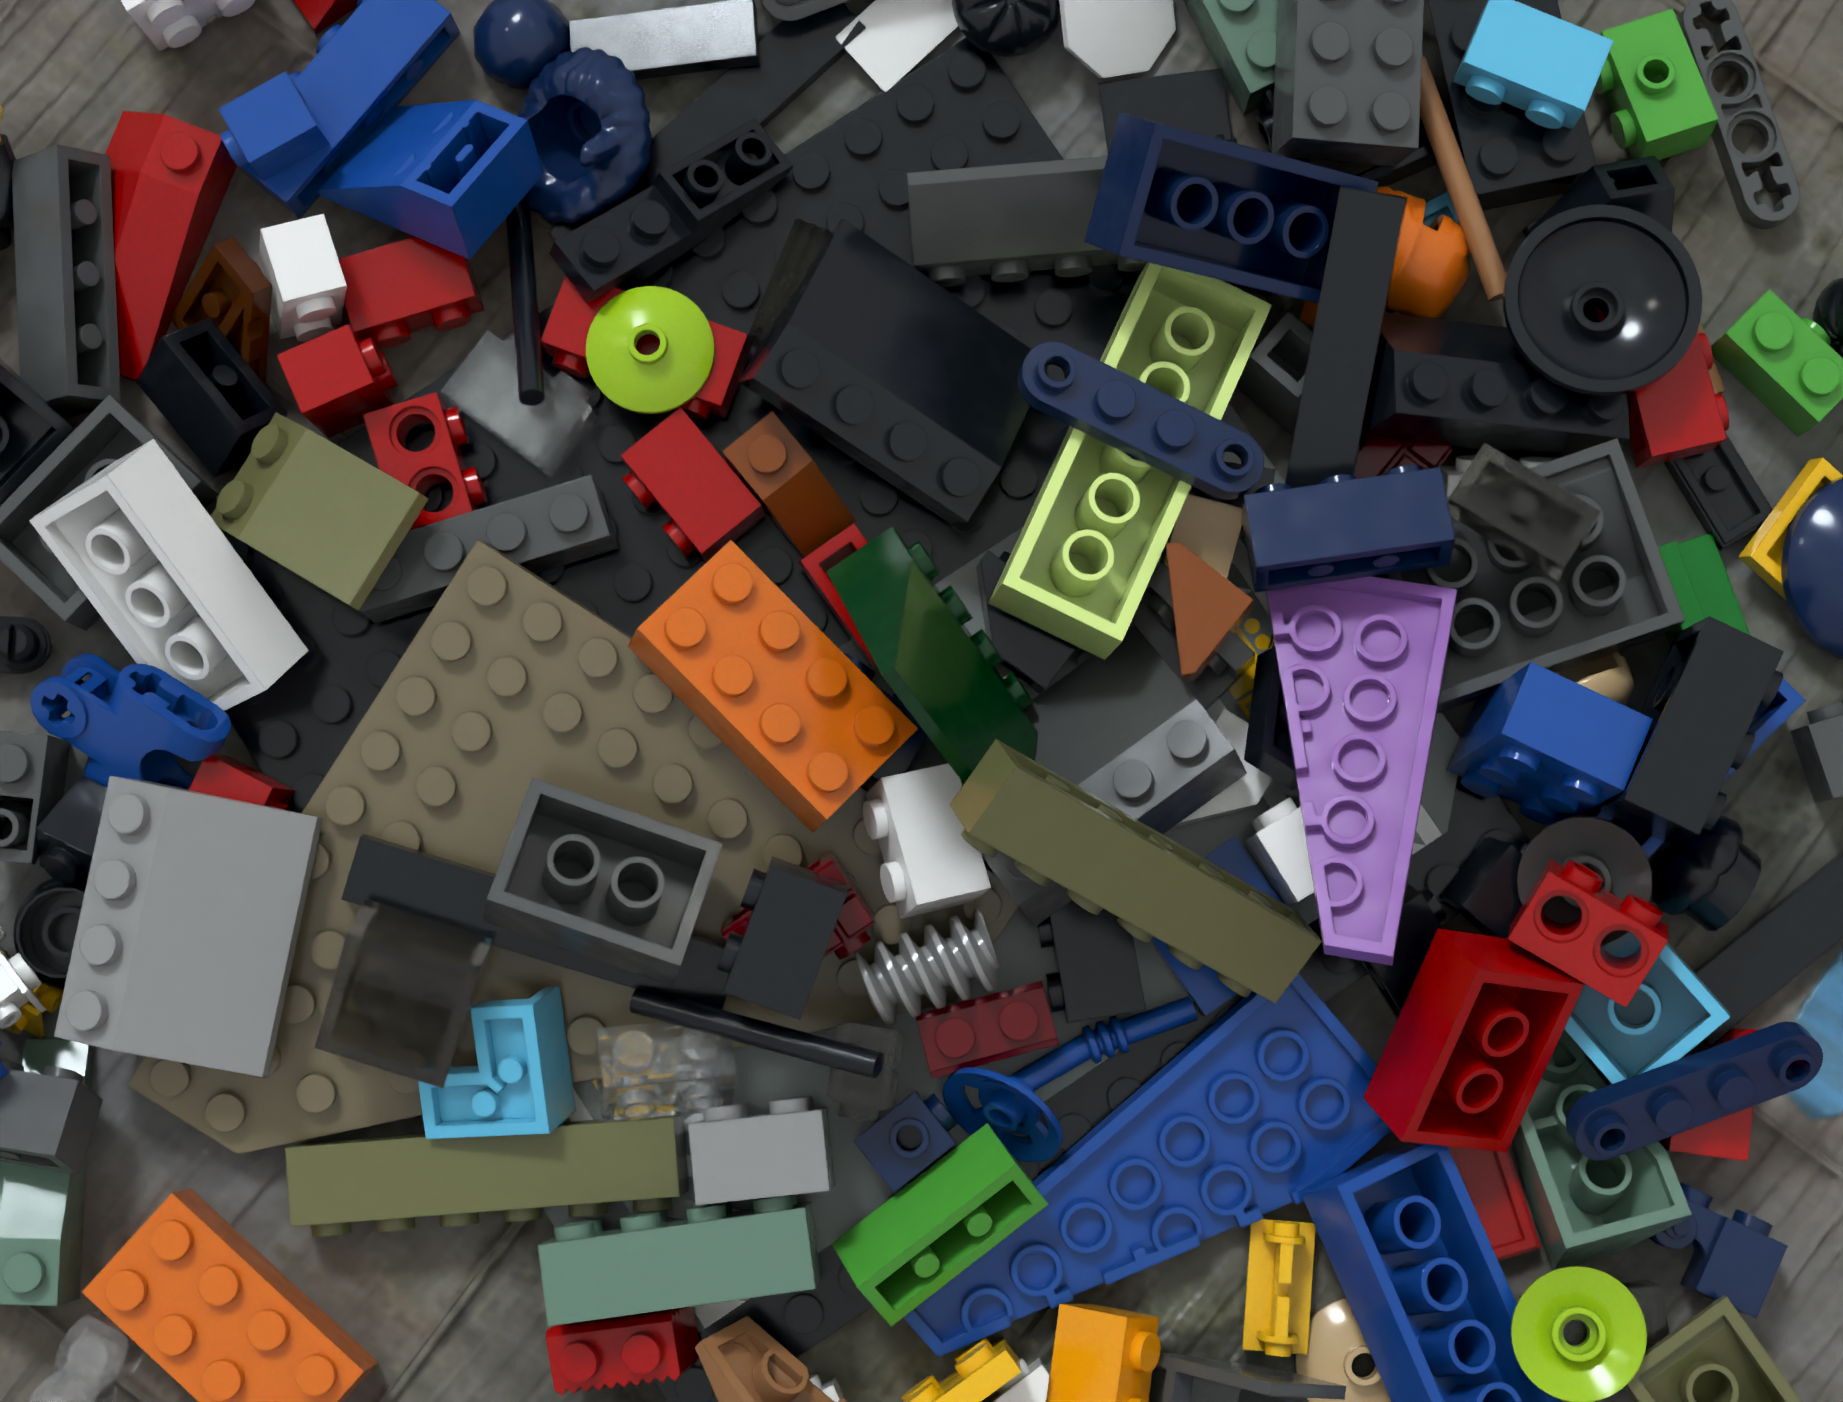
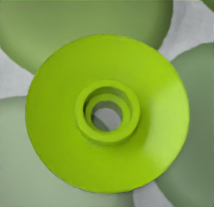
M643 286L629 289L612 298L595 316L586 340L587 365L600 391L616 405L642 414L668 412L681 407L694 398L708 380L715 357L712 330L700 308L683 294L658 286ZM651 334L658 337L660 346L655 353L643 355L636 350V344L642 336Z
M1569 1266L1552 1270L1540 1276L1523 1292L1512 1315L1511 1343L1520 1368L1538 1388L1564 1401L1594 1402L1614 1395L1623 1389L1635 1376L1645 1355L1647 1329L1644 1315L1637 1300L1619 1280L1594 1268ZM1572 1320H1581L1587 1328L1585 1340L1578 1345L1568 1344L1563 1335L1565 1325Z

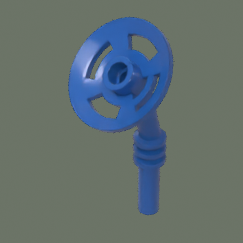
M1187 996L1123 1020H1119L1116 1015L1109 1017V1025H1106L1102 1020L1096 1022L1095 1030H1092L1089 1025L1082 1027L1081 1035L1023 1067L1011 1076H1005L982 1068L969 1067L958 1069L956 1072L951 1073L943 1086L944 1103L956 1122L970 1136L988 1123L1017 1160L1025 1162L1049 1160L1057 1153L1062 1144V1129L1053 1112L1034 1091L1089 1059L1095 1064L1100 1063L1103 1054L1108 1059L1115 1057L1116 1049L1122 1054L1129 1052L1130 1044L1197 1021L1198 1017L1191 998ZM965 1085L979 1089L978 1098L983 1107L975 1109L965 1093ZM1040 1111L1046 1119L1048 1130L1039 1120ZM1005 1131L1020 1135H1030L1031 1139L1018 1137Z

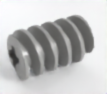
M980 907L974 909V926L972 930H968L957 915L949 918V938L944 939L934 926L929 924L924 927V946L918 947L907 932L899 935V955L893 956L882 941L874 944V963L868 964L858 951L855 952L872 1006L887 1026L896 1024L897 1003H901L912 1017L920 1016L923 994H926L937 1009L946 1007L947 986H951L962 1000L971 998V978L973 977L978 979L987 992L996 990V970L1000 969V965Z

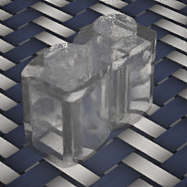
M101 1310L87 1314L78 1320L66 1333L57 1351L54 1374L46 1378L35 1389L28 1402H115L116 1386L125 1381L134 1372L145 1351Z

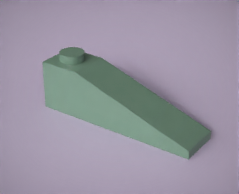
M1565 1029L1512 1140L1530 1208L1553 1270L1616 1254L1689 1219L1692 1215L1669 1154L1659 1141L1608 1160H1593L1584 1156L1569 1137L1566 1130V1118L1571 1107L1584 1095L1608 1085L1586 1059V1053Z
M26 1038L17 1063L24 1066L25 1072L44 1074L45 1067L47 1066L66 1068L83 1075V1084L91 1090L93 1046L66 1039ZM87 1153L80 1174L0 1161V1305L59 1306L80 1299Z

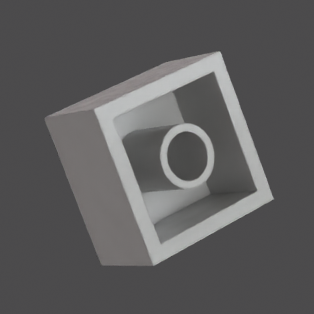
M812 1096L769 1101L770 1113L748 1115L747 1103L703 1108L704 1120L688 1124L696 1205L830 1191L835 1186L827 1107L813 1108Z

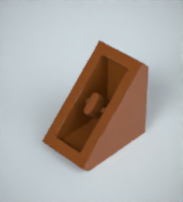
M1180 542L1167 543L1166 553L1181 679L1183 683L1196 681L1253 609V599Z

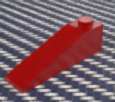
M123 111L105 155H110L119 369L120 376L136 382L161 337L167 334L172 322L170 317L183 296L237 165L230 158V153L220 135L165 114Z

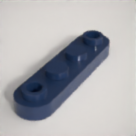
M1061 342L1039 344L1027 354L1019 368L1017 376L1018 388L1022 397L1030 406L1211 496L1224 500L1239 498L1245 495L1258 482L1263 473L1264 457L1258 443L1247 433ZM1047 365L1060 367L1064 372L1065 380H1051L1046 375L1044 367ZM1232 452L1236 454L1241 460V469L1228 467L1223 460V453Z
M1795 1022L1777 1023L1584 1095L1569 1110L1566 1118V1130L1569 1137L1584 1156L1593 1160H1608L1802 1088L1819 1072L1823 1061V1052L1819 1043L1802 1025Z

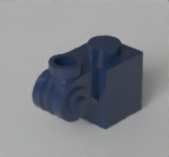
M1679 1182L1692 1213L1691 1217L1648 1239L1655 1244L1671 1249L1685 1248L1692 1243L1695 1251L1680 1284L1713 1300H1717L1722 1295H1725L1738 1312L1757 1318L1788 1245L1768 1237L1773 1225L1738 1209H1735L1731 1219L1708 1209L1713 1197Z

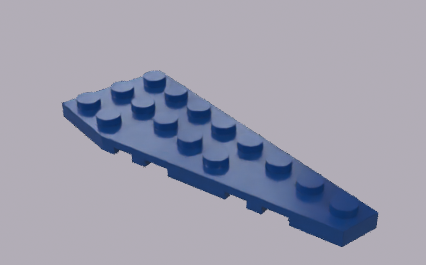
M1299 973L1276 1004L1252 991L1248 997L1240 1000L1032 1181L1048 1203L1045 1208L903 1318L934 1354L940 1357L1011 1327V1322L1048 1306L1051 1309L1058 1307L1059 1304H1065L1074 1300L1073 1296L1104 1282L1109 1285L1200 1246V1241L1238 1225L1240 1228L1257 1222L1263 1219L1262 1215L1292 1202L1295 1204L1303 1202L1301 1193L1343 1174L1392 1131L1363 1098L1377 1065Z

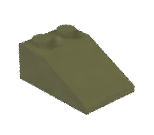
M276 412L270 423L262 428L254 438L251 453L234 480L230 481L221 490L216 508L211 517L219 529L359 611L427 503L428 498L312 430Z
M1722 1295L1645 1351L1639 1370L1625 1386L1634 1402H1802L1725 1295Z

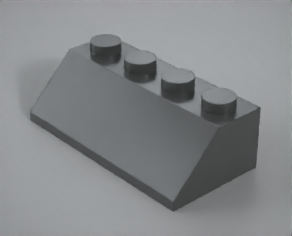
M1108 156L907 173L913 267L943 288L964 284L966 276L991 274L992 281L1015 282L1027 279L1029 271L1054 269L1056 276L1076 277L1091 273L1093 271L1092 266L1117 264L1120 271H1142L1147 262L1120 256L1084 242Z

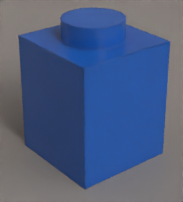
M286 71L218 108L229 127L228 130L220 134V137L239 168L250 164L263 181L330 144L300 90Z

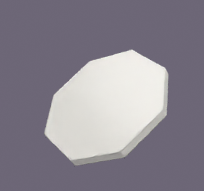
M1059 0L1064 48L1098 78L1149 71L1176 31L1173 0Z

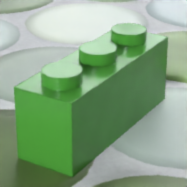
M986 1123L832 1243V1246L856 1287L892 1327L1045 1208L1048 1203L1017 1159L989 1124Z

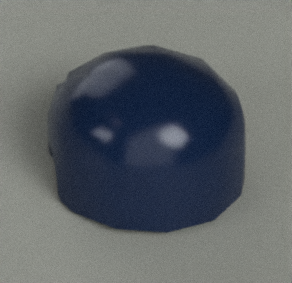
M494 0L485 8L473 30L475 59L489 78L499 84H506L510 88L528 90L532 79L539 76L542 68L548 62L556 60L557 56L561 53L571 51L569 21L558 7L547 0Z

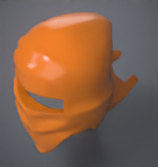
M1388 186L1377 187L1376 192L1408 197L1387 309L1404 315L1438 319L1462 292L1470 275L1471 267L1468 256L1470 250L1460 223L1454 222L1451 217L1440 215L1431 225L1426 226L1423 224L1426 206L1425 199L1406 194L1403 191H1393ZM1305 300L1299 320L1314 327L1318 303Z

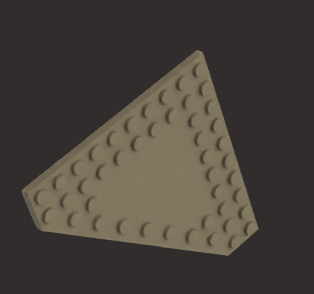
M479 539L302 812L303 814L322 817L323 821L269 1077L247 1075L145 1056L127 1086L234 1153L242 1154L421 1116L422 1108L417 1079L418 1074L427 1068L478 1066L470 1008L479 1001L531 998L541 989L548 986H559L561 991L572 1083L751 1046L631 1013L630 1001L636 990L634 988L341 900L358 842L363 834L496 874L532 777L723 843L692 932L693 935L726 944V940L720 932L722 923L744 909L740 905L753 870L757 869L766 873L772 856L806 868L830 851L835 854L875 915V924L867 929L871 936L870 941L857 950L868 964L874 963V944L879 941L884 943L893 956L899 955V935L907 932L918 947L924 946V927L932 924L944 939L949 938V918L957 915L968 930H972L974 926V909L979 907L992 944H994L1018 906L992 869L985 865L991 888L974 902L900 919L896 902L890 903L882 888L880 867L884 864L878 839H871L864 824L863 803L867 801L865 794L869 791L861 785L812 833L628 647L632 638L630 635ZM834 952L823 958L800 1020L727 994L722 1009L806 1033L880 1018L872 1006L855 952L841 960H838ZM947 986L946 1004L954 1003L959 995L951 986ZM923 994L921 1009L935 1007L926 994ZM897 1003L896 1015L907 1013L903 1005Z

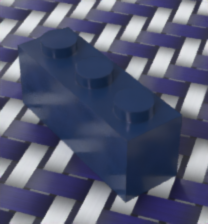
M1404 465L1395 467L1381 476L1357 479L1354 475L1340 474L1328 477L1318 485L1296 488L1283 483L1270 484L1259 488L1254 494L1244 495L1242 526L1254 593L1447 566L1450 564L1455 535L1441 467L1422 470L1417 465Z

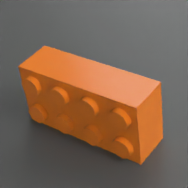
M732 540L722 547L636 629L628 644V647L812 833L918 730L882 691Z
M192 1189L171 1193L82 1291L93 1304L198 1402H344L378 1364L367 1351Z

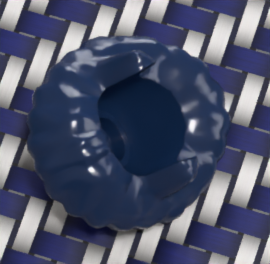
M586 46L577 49L575 52L567 51L559 54L556 60L548 62L542 68L538 77L532 79L528 94L522 101L518 117L528 120L544 174L524 196L525 204L531 211L540 213L548 222L564 221L571 224L578 223L585 217L600 213L604 207L623 199L635 187L642 173L647 169L650 160L649 149L652 135L649 127L650 114L645 106V93L636 83L635 74L631 70L626 69L620 58L608 55L602 49L592 50Z

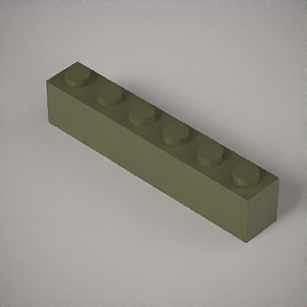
M995 739L949 804L964 826L961 836L979 852L993 858L998 851L1015 859L1014 865L1032 881L1047 887L1050 881L1053 880L1067 888L1066 894L1086 911L1095 915H1099L1102 909L1118 916L1117 922L1137 939L1149 943L1153 937L1158 938L1168 944V951L1183 964L1197 971L1205 964L1217 971L1216 976L1223 984L1243 997H1248L1253 991L1276 1004L1322 942L1296 910Z
M683 1113L562 1122L550 1134L426 1139L425 1133L305 1142L285 1148L290 1227L311 1225L313 1237L351 1233V1222L375 1220L377 1232L407 1230L415 1228V1217L438 1215L441 1227L464 1226L479 1223V1212L503 1210L505 1222L529 1221L544 1218L543 1207L567 1205L570 1217L593 1216L608 1213L607 1202L632 1200L634 1212L658 1211L673 1208L672 1197H680L689 1191Z

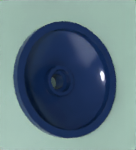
M1843 477L1831 481L1818 489L1799 509L1787 532L1781 560L1783 589L1794 619L1811 641L1824 651L1840 659H1843Z

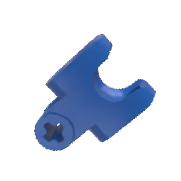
M80 654L73 657L62 669L61 677L52 676L36 685L31 693L30 704L33 715L38 723L50 734L62 738L88 755L85 765V776L105 787L108 786L110 776H117L189 789L194 777L179 764L174 754L190 762L202 761L223 747L231 728V721L226 712L165 671L151 665L131 664L119 672L103 658L94 654ZM86 675L92 676L85 682L82 680V678ZM69 710L71 714L68 717L64 718L61 716Z

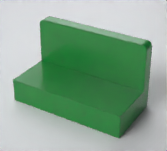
M1704 534L1678 544L1676 541L1658 547L1685 618V622L1677 632L1666 635L1670 647L1678 632L1709 616L1750 635L1715 540L1711 534Z

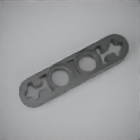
M1691 0L1678 16V22L1719 118L1711 136L1736 208L1742 219L1752 227L1759 229L1774 228L1782 224L1798 207L1801 197L1800 188L1741 18L1731 0ZM1701 11H1704L1708 20L1718 18L1721 23L1713 34V39L1719 53L1712 56L1709 60H1705L1703 56H1706L1714 46L1710 33L1706 28L1696 30L1693 25L1701 15ZM1726 46L1731 47V50L1721 51ZM1719 67H1730L1739 72L1744 85L1742 93L1734 97H1727L1718 93L1712 85L1711 76L1713 70ZM1747 124L1758 129L1764 140L1762 152L1756 155H1746L1738 151L1732 143L1731 135L1733 128L1738 125ZM1767 161H1770L1772 166L1761 175L1765 188L1769 193L1779 191L1782 196V200L1774 206V212H1772L1768 203L1757 204L1754 199L1762 190V181L1758 170L1749 177H1746L1744 171L1754 170Z

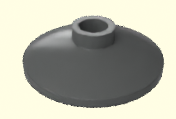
M1575 816L1550 824L1530 841L1519 864L1517 886L1522 905L1550 859L1563 866L1566 865L1568 860H1574L1584 866L1593 868L1604 880L1600 887L1622 900L1625 899L1627 894L1636 895L1647 902L1651 898L1652 872L1644 849L1626 829L1603 818ZM1567 896L1552 897L1543 905V910L1547 917L1557 923L1572 922L1581 914V908L1578 903ZM1616 930L1610 932L1602 940V945L1619 939L1629 931Z

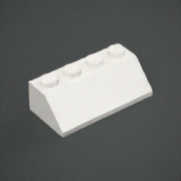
M154 439L116 460L29 520L137 664L151 665L165 671L219 706L223 711L266 691L309 651Z

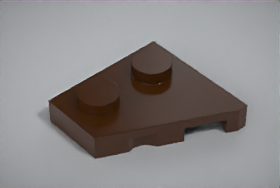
M233 236L213 245L170 319L180 330L210 317L264 384L266 383L272 285L264 276L257 263L249 257Z

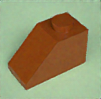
M773 411L722 451L726 463L760 502L766 513L803 557L849 525L856 523V519L816 463Z

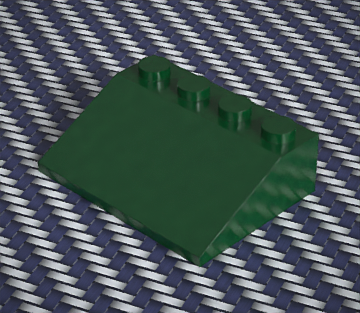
M892 526L826 571L882 677L963 783L969 778L995 739L1032 760L1035 759L1038 732L1024 710L1034 703L1032 698L1013 671L1002 677L995 668L1004 660L984 630L981 629L973 635L968 631L964 624L973 619L953 587L950 585L943 591H939L932 580L941 575V573L919 541L908 548Z

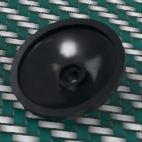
M1605 204L1586 205L1554 215L1540 224L1525 238L1514 255L1506 274L1503 288V312L1509 334L1516 348L1529 365L1549 381L1577 393L1595 396H1615L1634 392L1653 384L1670 372L1689 349L1699 327L1702 313V289L1698 272L1688 251L1664 225L1630 208ZM1586 306L1598 307L1604 314V320L1601 322L1588 320L1584 315L1583 308Z

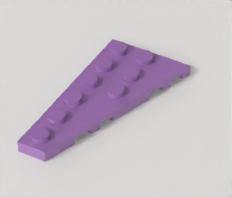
M1369 576L1266 591L1324 954L1393 966L1455 611L1457 589Z

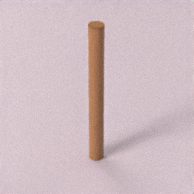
M1422 57L1420 118L1458 221L1465 235L1489 302L1500 300L1503 298L1506 272L1427 59Z

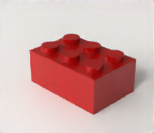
M1438 928L1363 1098L1402 1142L1507 1152L1585 984L1508 940V938Z

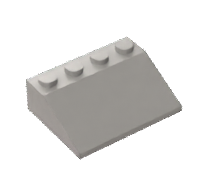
M110 776L54 1037L118 1052L259 1077H269L323 818L150 781Z

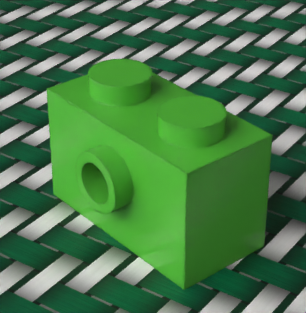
M1673 8L1601 31V36L1614 41L1594 89L1598 94L1605 93L1613 112L1610 117L1611 129L1619 148H1628L1632 159L1655 156L1657 160H1661L1707 145L1719 118Z
M1771 289L1757 299L1711 345L1713 357L1797 437L1818 424L1843 399V358L1829 346L1831 344L1829 335L1813 320L1809 318L1801 319Z

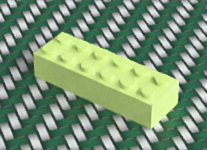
M1147 262L1138 276L1100 361L1221 420L1272 305L1222 280ZM1069 426L988 604L1105 660L1122 643L1191 489V485Z

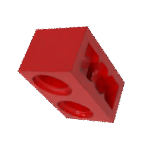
M434 392L363 414L379 470L424 496L430 487L439 483H447L453 487V498L448 507L439 512H429L423 507L410 530L477 510L478 505L487 503L484 486L476 466L466 469L460 450V445L469 443V437L458 406L448 409L441 396ZM419 424L433 425L435 427V437L428 448L417 452L407 450L406 437L413 427Z
M1550 859L1510 924L1508 940L1622 1006L1627 1007L1668 942V925L1660 921L1663 913L1636 895L1627 894L1625 899L1622 900L1601 888L1600 886L1604 881L1603 878L1579 862L1568 860L1566 865L1563 866ZM1567 896L1578 903L1581 908V914L1572 922L1557 923L1547 917L1543 910V905L1552 897ZM1625 930L1638 938L1640 947L1630 956L1616 957L1604 949L1602 940L1612 931Z

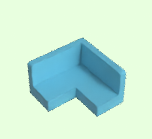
M544 987L527 999L479 1001L470 1008L478 1066L427 1068L417 1075L426 1139L550 1134L576 1111L560 987Z

